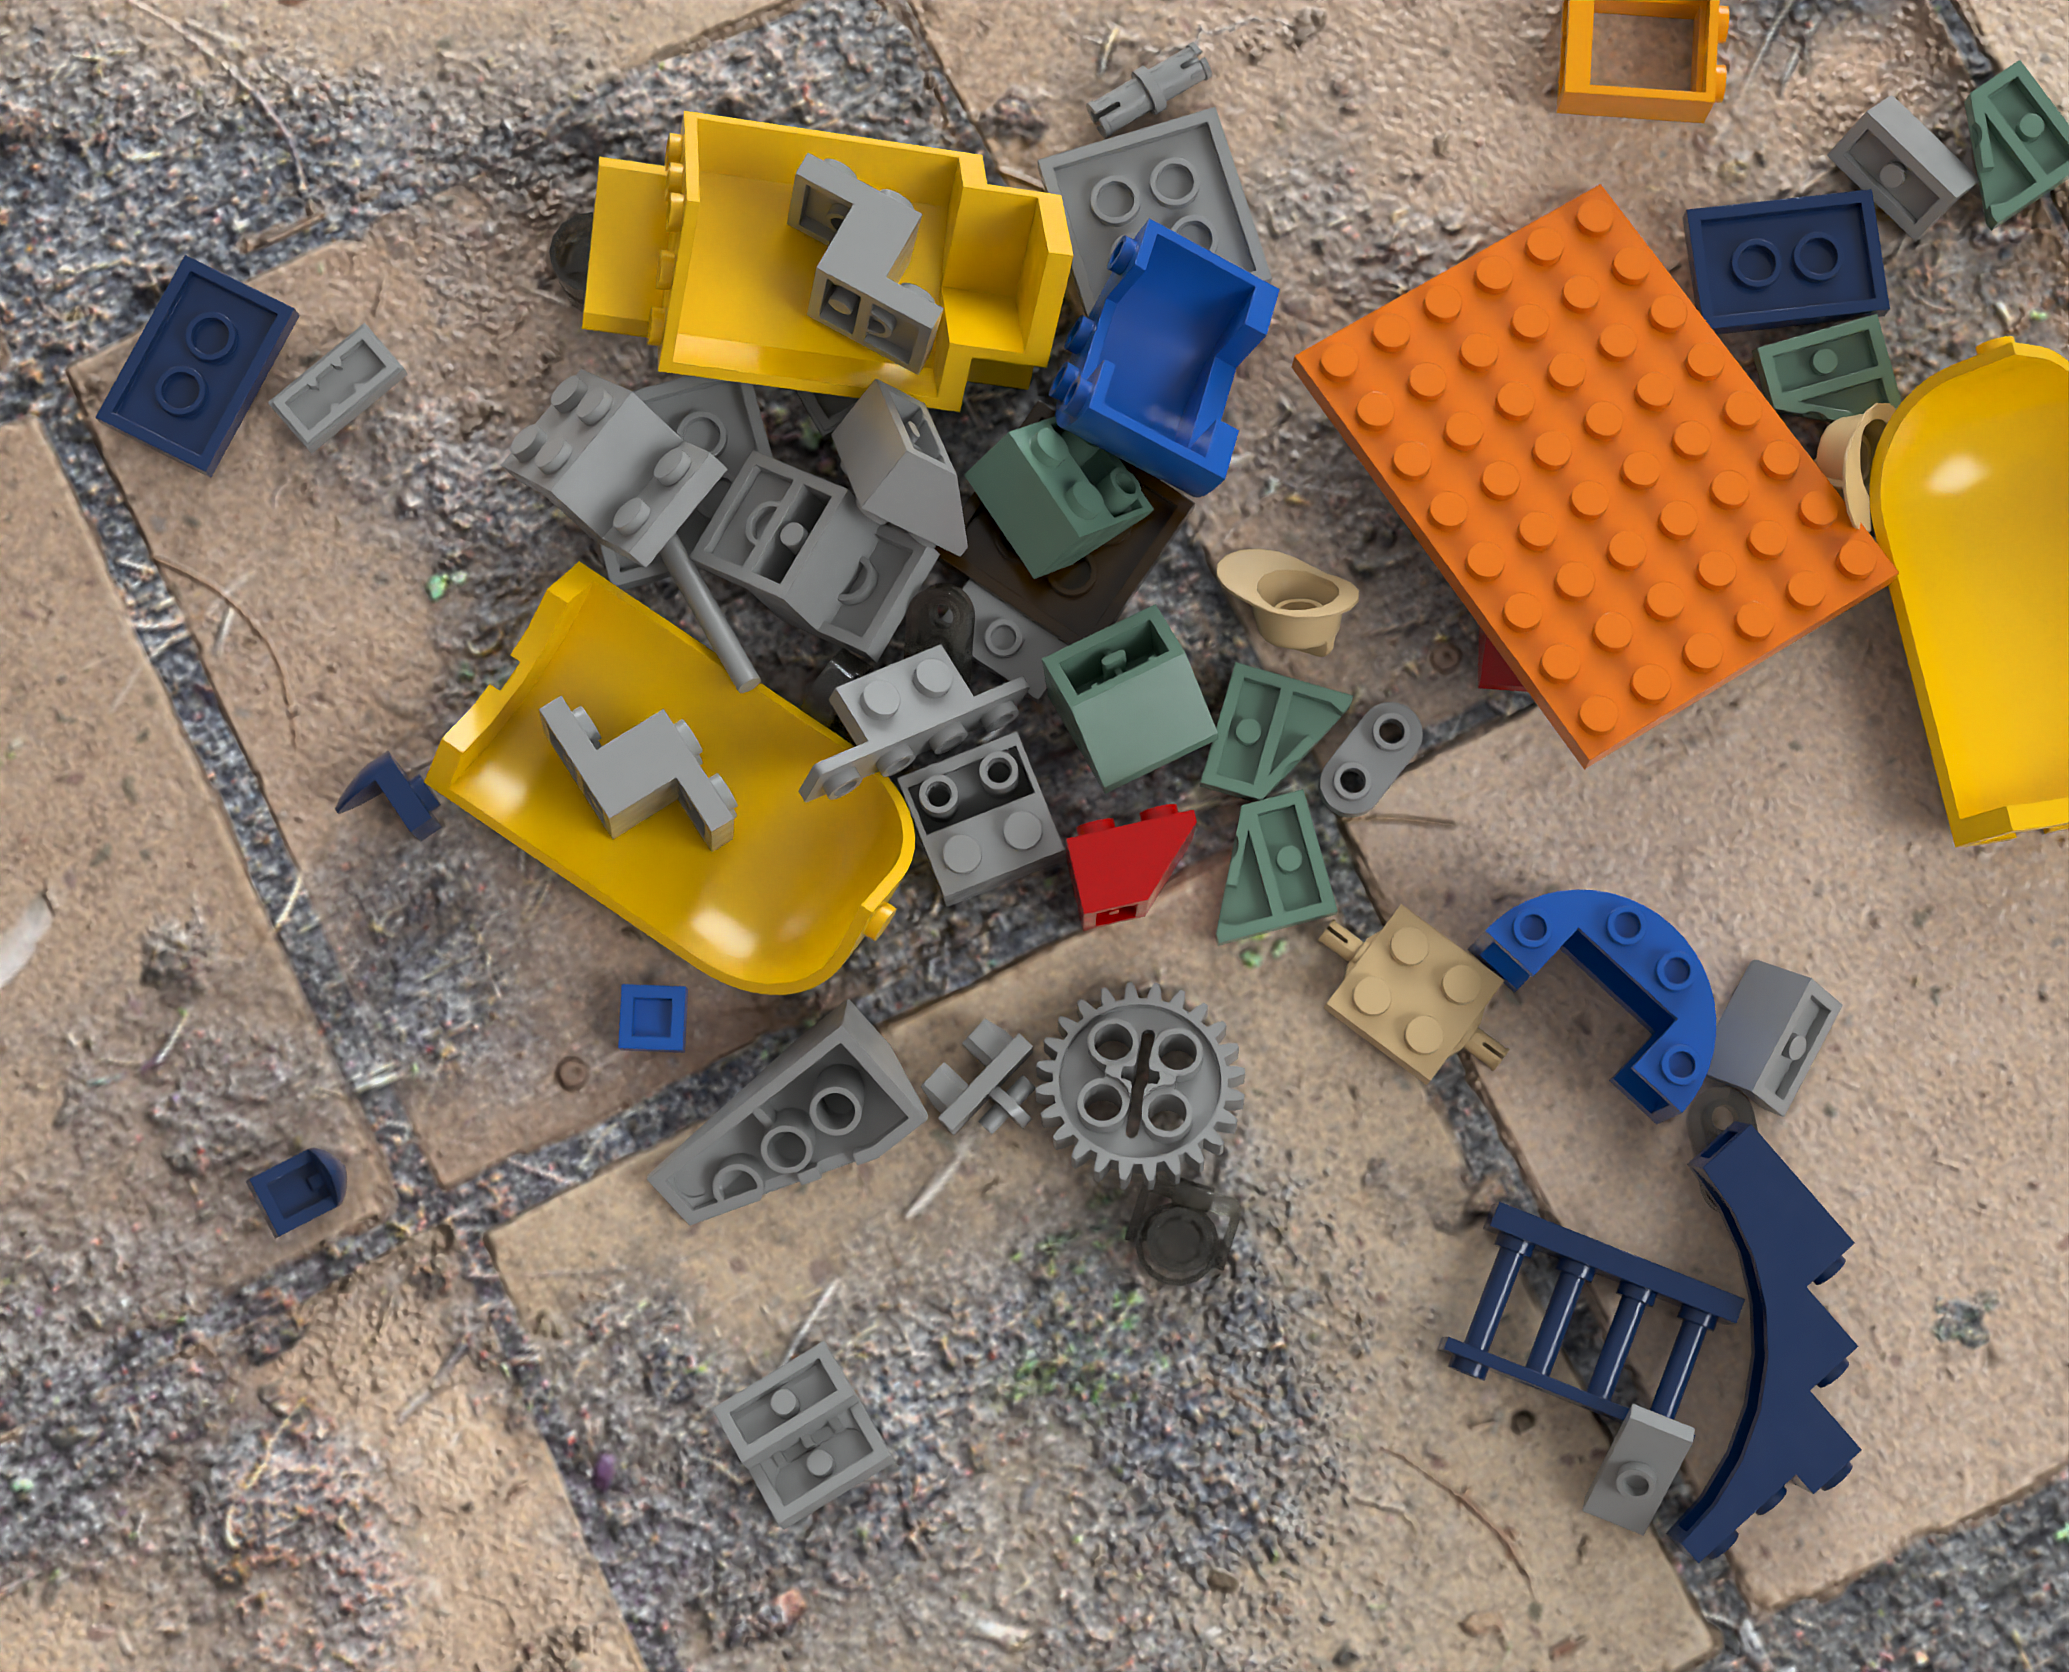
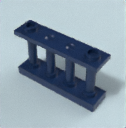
M1497 1202L1491 1205L1483 1229L1497 1234L1494 1245L1499 1248L1465 1341L1463 1343L1451 1337H1442L1437 1350L1452 1355L1448 1364L1449 1368L1468 1376L1485 1381L1488 1371H1492L1623 1423L1629 1408L1611 1402L1644 1310L1646 1306L1653 1307L1656 1298L1680 1307L1677 1318L1682 1320L1650 1411L1675 1420L1707 1330L1714 1332L1717 1322L1724 1325L1736 1324L1745 1299L1502 1202ZM1535 1249L1557 1258L1555 1270L1559 1271L1560 1274L1524 1367L1488 1352L1524 1258L1531 1259ZM1598 1274L1619 1283L1616 1294L1620 1295L1621 1299L1587 1390L1584 1391L1551 1378L1550 1374L1584 1283H1592L1594 1275Z

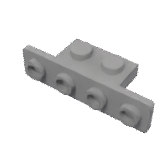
M942 644L838 686L834 689L829 701L857 746L816 763L798 792L805 802L825 794L830 800H834L854 790L860 785L863 778L880 771L883 777L898 773L910 765L916 755L930 749L935 754L945 753L964 741L968 733L984 727L987 732L996 731L1018 716L1019 710L1017 706L1030 689V686L1024 676H1021L973 696Z

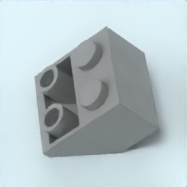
M875 378L831 434L842 461L840 463L841 469L848 476L856 495L855 503L859 510L870 520L882 525L888 521L907 530L912 538L925 547L935 548L939 546L961 557L968 548L958 478L925 403Z
M1017 731L897 778L946 907L1065 861V849Z

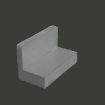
M1893 96L1887 97L1866 111L1827 154L1862 190L1872 189L1874 202L1914 241L1921 238L1959 198L1969 192L1979 182L1978 177Z
M1760 960L1751 961L1716 1026L1714 1053L1706 1077L1739 1089L1764 1110L1784 1117L1843 1005L1810 977Z

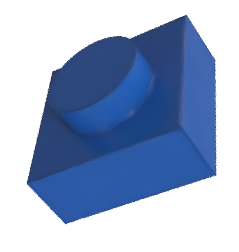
M622 984L618 1049L621 1051L685 1053L688 988L686 986Z

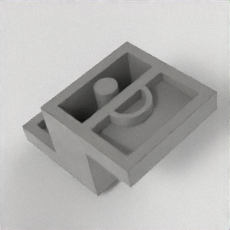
M807 153L795 174L787 224L829 246L816 267L807 316L919 375L930 356L944 309L935 304L934 298L921 287L911 283L898 284L910 263L922 213L914 210L911 202L901 194L889 189L879 191L858 180L856 174L845 164L830 158L821 160Z
M580 369L575 376L565 379L555 389L551 397L550 407L535 424L527 426L515 437L510 447V455L501 464L519 482L546 496L594 541L647 568L727 471V468L712 453L684 441L632 391L583 369Z
M752 450L689 558L699 568L748 589L781 621L877 663L940 554L934 548L921 545L911 535L870 520L859 510L855 503L856 497L848 489Z
M560 696L539 709L544 734L612 840L676 800L679 801L711 852L733 840L734 819L737 817L734 808L738 804L718 773L708 778L700 765L703 762L699 754L703 750L692 730L683 719L673 724L665 710L662 709L614 740L601 746L599 742L601 736L582 706L571 711L563 697Z

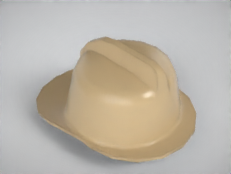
M1875 403L1864 414L1843 417L1832 422L1821 436L1817 458L1814 460L1845 501L1847 514L1853 527L1860 530V523H1862L1869 533L1873 530L1869 497L1870 474L1880 437L1896 410L1890 403Z
M1266 549L1238 550L1225 555L1217 564L1216 577L1222 587L1235 597L1252 605L1259 633L1266 642L1277 647L1294 649L1318 657L1327 656L1334 647L1335 636L1340 628L1342 614L1351 610L1359 602V590L1351 582L1327 574L1295 557L1279 551Z

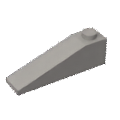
M847 999L796 1039L648 1174L647 1180L689 1225H693L760 1201L762 1195L797 1182H800L802 1186L821 1179L822 1173L853 1162H856L858 1166L877 1159L928 1119V1114L890 1044L856 1006Z

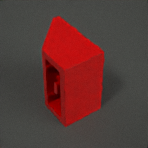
M1166 804L1140 812V822L1116 827L1114 819L1107 818L1084 823L1076 827L1078 836L1066 838V860L1083 931L1146 916L1193 840L1197 824L1194 809L1179 813L1177 804Z

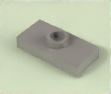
M364 323L268 403L312 454L408 374Z
M968 580L934 629L935 636L1007 683L1024 676L1030 686L1025 695L1038 704L1047 693L1042 658L1068 646L971 580Z
M1632 1404L1585 1496L1582 1511L1644 1536L1693 1443L1695 1428Z

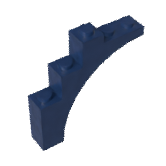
M1734 1121L1687 1164L1716 1204L1738 1252L1749 1299L1751 1358L1744 1403L1727 1451L1700 1496L1666 1533L1682 1553L1698 1564L1705 1557L1712 1560L1725 1553L1739 1536L1736 1529L1754 1513L1763 1515L1773 1509L1785 1497L1787 1489L1784 1485L1790 1480L1795 1485L1812 1494H1815L1820 1488L1823 1491H1827L1847 1477L1853 1468L1850 1461L1862 1451L1810 1391L1816 1385L1819 1388H1823L1838 1379L1849 1366V1361L1846 1358L1859 1347L1807 1288L1812 1282L1815 1285H1820L1833 1277L1846 1262L1842 1254L1855 1242L1753 1125Z

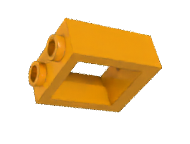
M1562 0L1556 113L1704 123L1714 103H1722L1724 99L1727 70L1726 65H1717L1718 43L1725 44L1727 39L1729 6L1719 5L1720 0ZM1594 13L1694 20L1690 91L1590 85Z

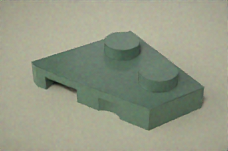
M2021 60L1972 91L1964 101L1985 221L1991 231L2069 179V124Z
M1877 314L1752 350L1764 397L1777 413L1832 423L1839 418L1864 414L1875 403H1890L1897 409L1902 402Z
M1235 662L1216 727L1218 739L1212 742L1200 787L1252 802L1266 799L1349 710L1353 695Z
M1301 789L1242 805L1215 935L1217 946L1336 915L1338 912L1304 790Z

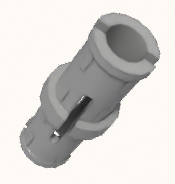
M1192 42L1185 49L1150 69L1141 66L1132 72V79L1099 99L1087 103L1086 108L1092 122L1096 123L1099 121L1101 124L1097 127L1099 133L1106 139L1113 132L1150 111L1152 114L1157 115L1167 109L1166 102L1199 82L1211 78L1212 71L1207 59L1204 57L1199 60L1197 57L1202 53L1200 48Z

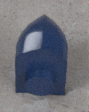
M389 751L368 763L354 777L335 807L336 812L341 814L364 804L384 792L408 830L420 841H423L442 828L432 813L441 804L431 788L424 783V779L420 774L410 780Z
M309 1148L248 1179L246 1183L276 1239L340 1206L346 1196L347 1171L345 1165L331 1153L319 1148Z

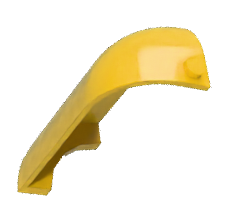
M2013 336L1999 337L1979 344L1975 348L1976 356L1938 371L1912 390L1895 410L1884 428L1875 451L1870 474L1869 497L1872 524L1877 544L1899 571L1895 580L1888 587L1955 848L2009 841L2017 838L2016 832L2043 829L2044 834L2069 829V361L2049 348L2017 343Z
M580 561L547 588L528 628L510 654L520 663L501 690L489 684L471 709L444 735L424 780V783L695 968L724 984L759 994L787 995L812 989L832 977L847 961L865 936L876 941L896 913L897 908L888 902L905 876L915 850L914 824L910 811L897 787L889 777H883L880 771L863 778L860 785L854 790L834 800H830L825 794L805 802L798 792L816 763L855 747L854 745L762 683H759L758 686L748 692L739 693L714 651ZM560 696L563 697L571 711L582 706L601 736L599 740L601 746L614 740L662 709L665 710L673 724L683 719L692 730L703 750L699 754L703 762L700 765L708 778L718 773L738 804L734 808L737 817L734 819L733 840L711 852L678 800L612 840L544 734L539 709Z

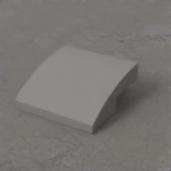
M822 1341L712 1408L740 1461L749 1470L777 1523L784 1530L896 1462L825 1341Z

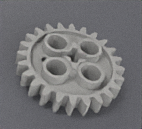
M1129 982L1125 988L1124 1000L1119 1001L1115 1000L1106 987L1102 988L1101 1007L1095 1010L1089 1003L1080 999L1077 1001V1013L1080 1020L1078 1023L1063 1016H1060L1058 1019V1031L1064 1040L1046 1037L1044 1040V1052L1053 1060L1038 1061L1036 1065L1037 1077L1049 1082L1035 1087L1036 1102L1051 1105L1041 1112V1124L1043 1128L1061 1126L1053 1136V1146L1056 1150L1075 1145L1071 1155L1072 1167L1076 1169L1085 1164L1089 1159L1095 1161L1094 1180L1100 1182L1110 1169L1119 1171L1121 1189L1127 1188L1133 1173L1142 1174L1148 1190L1154 1189L1156 1172L1165 1171L1175 1185L1179 1184L1180 1164L1186 1162L1192 1169L1199 1173L1204 1170L1202 1149L1216 1155H1221L1223 1152L1224 1141L1216 1131L1235 1134L1237 1130L1238 1119L1228 1111L1243 1109L1245 1094L1232 1088L1244 1084L1245 1068L1228 1065L1238 1059L1239 1046L1237 1043L1219 1045L1226 1035V1023L1221 1021L1206 1027L1204 1024L1207 1019L1208 1005L1202 1003L1189 1013L1184 1010L1185 991L1183 990L1177 992L1168 1003L1161 1001V989L1158 983L1153 984L1147 998H1138L1135 986L1132 982ZM1150 1033L1154 1036V1044L1149 1060L1148 1084L1143 1095L1139 1132L1135 1138H1129L1126 1136V1128L1131 1112L1132 1087L1136 1083L1141 1041L1144 1034ZM1108 1041H1118L1124 1043L1130 1049V1052L1121 1059L1109 1060L1102 1057L1097 1052V1049ZM1171 1051H1182L1192 1057L1194 1062L1183 1070H1173L1166 1067L1160 1059ZM1097 1101H1109L1114 1103L1120 1112L1110 1120L1099 1121L1089 1116L1086 1109ZM1172 1111L1182 1117L1184 1123L1173 1131H1163L1157 1129L1150 1119L1158 1112Z

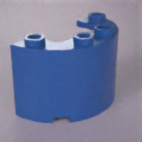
M1149 218L1134 239L1124 235L1113 250L1107 265V269L1112 271V274L1101 291L1089 317L1081 315L1071 328L1064 349L1072 352L1069 362H1065L1056 374L1050 387L1049 396L1057 400L1055 417L1059 427L1173 487L1199 498L1213 491L1226 478L1239 430L1222 422L1221 419L1236 368L1266 337L1280 289Z
M1580 889L1557 891L1527 900L1510 909L1495 920L1468 948L1480 962L1504 979L1503 983L1514 993L1530 976L1533 977L1560 949L1652 1034L1609 1081L1656 1125L1683 1113L1692 1102L1704 1082L1714 1053L1716 1040L1715 1002L1710 982L1695 951L1676 928L1662 916L1634 900L1609 892Z

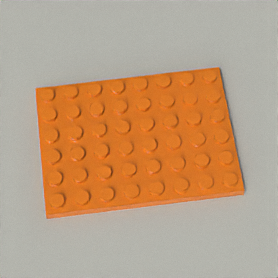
M1601 184L1294 356L1291 368L1584 770L1890 585L1899 574V571L1863 524L1860 523V530L1853 527L1843 498Z

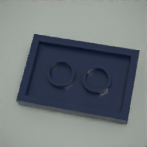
M1872 189L1687 209L1682 217L1695 307L1716 335L1855 320L1877 314L1878 317H1883L1890 310Z
M185 255L95 418L101 424L211 478L300 315L295 308Z

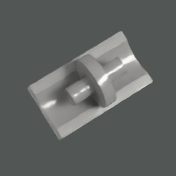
M984 1019L962 1043L986 1067L977 1078L968 1085L944 1062L921 1085L922 1090L933 1106L941 1113L938 1117L940 1123L953 1135L969 1121L989 1098L995 1104L978 1122L991 1134L1008 1117L1023 1129L1032 1120L1020 1105L1035 1090V1086L1022 1075L1006 1092L1000 1087L1033 1053V1046L1020 1033L1013 1039L1005 1030Z

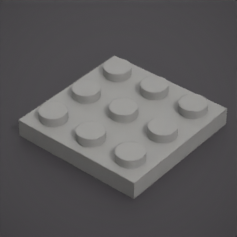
M1216 107L1038 160V171L1045 192L1062 196L1074 255L1070 270L1085 317H1089L1101 291L1112 274V271L1107 269V265L1116 245L1124 235L1134 239L1149 218L1271 284L1272 276Z
M686 376L632 391L684 441L712 453L727 468V471L676 531L689 556L752 450L773 458L753 384ZM600 544L609 580L622 590L672 577L659 553L645 568Z

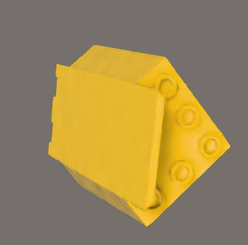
M684 111L680 134L669 133L664 166L599 156L582 329L647 338V345L658 346L659 372L859 399L876 378L925 403L927 408L960 412L967 382L1028 390L1034 366L1047 368L1074 256L1062 196L987 184L983 156L979 154ZM807 153L821 160L830 158L845 164L856 174L858 180L879 191L889 189L901 194L911 202L914 210L922 213L910 263L898 284L911 283L921 287L934 298L935 304L944 309L930 356L919 375L807 316L816 267L829 247L787 224L795 174Z

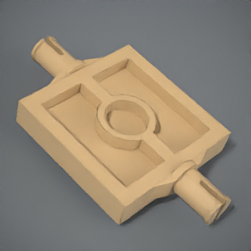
M1401 904L1382 930L1367 938L1365 942L1337 923L1335 919L1332 920L1318 939L1319 942H1322L1349 962L1346 966L1341 985L1326 1003L1324 1009L1425 1085L1432 1080L1446 1059L1458 1053L1462 1048L1490 1067L1492 1071L1497 1068L1510 1050L1478 1028L1482 1021L1485 1006L1505 980Z

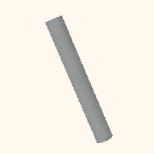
M675 532L659 554L739 693L748 692L758 686L761 679Z

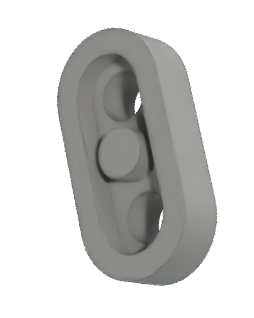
M1385 702L1374 706L1364 715L1326 763L1320 775L1318 787L1322 802L1331 812L1346 818H1355L1368 813L1375 807L1417 753L1423 736L1420 720L1410 708L1396 702ZM1386 723H1393L1401 729L1402 739L1397 743H1387L1381 738L1379 728ZM1347 772L1359 774L1364 782L1363 789L1356 793L1347 792L1341 785V776Z

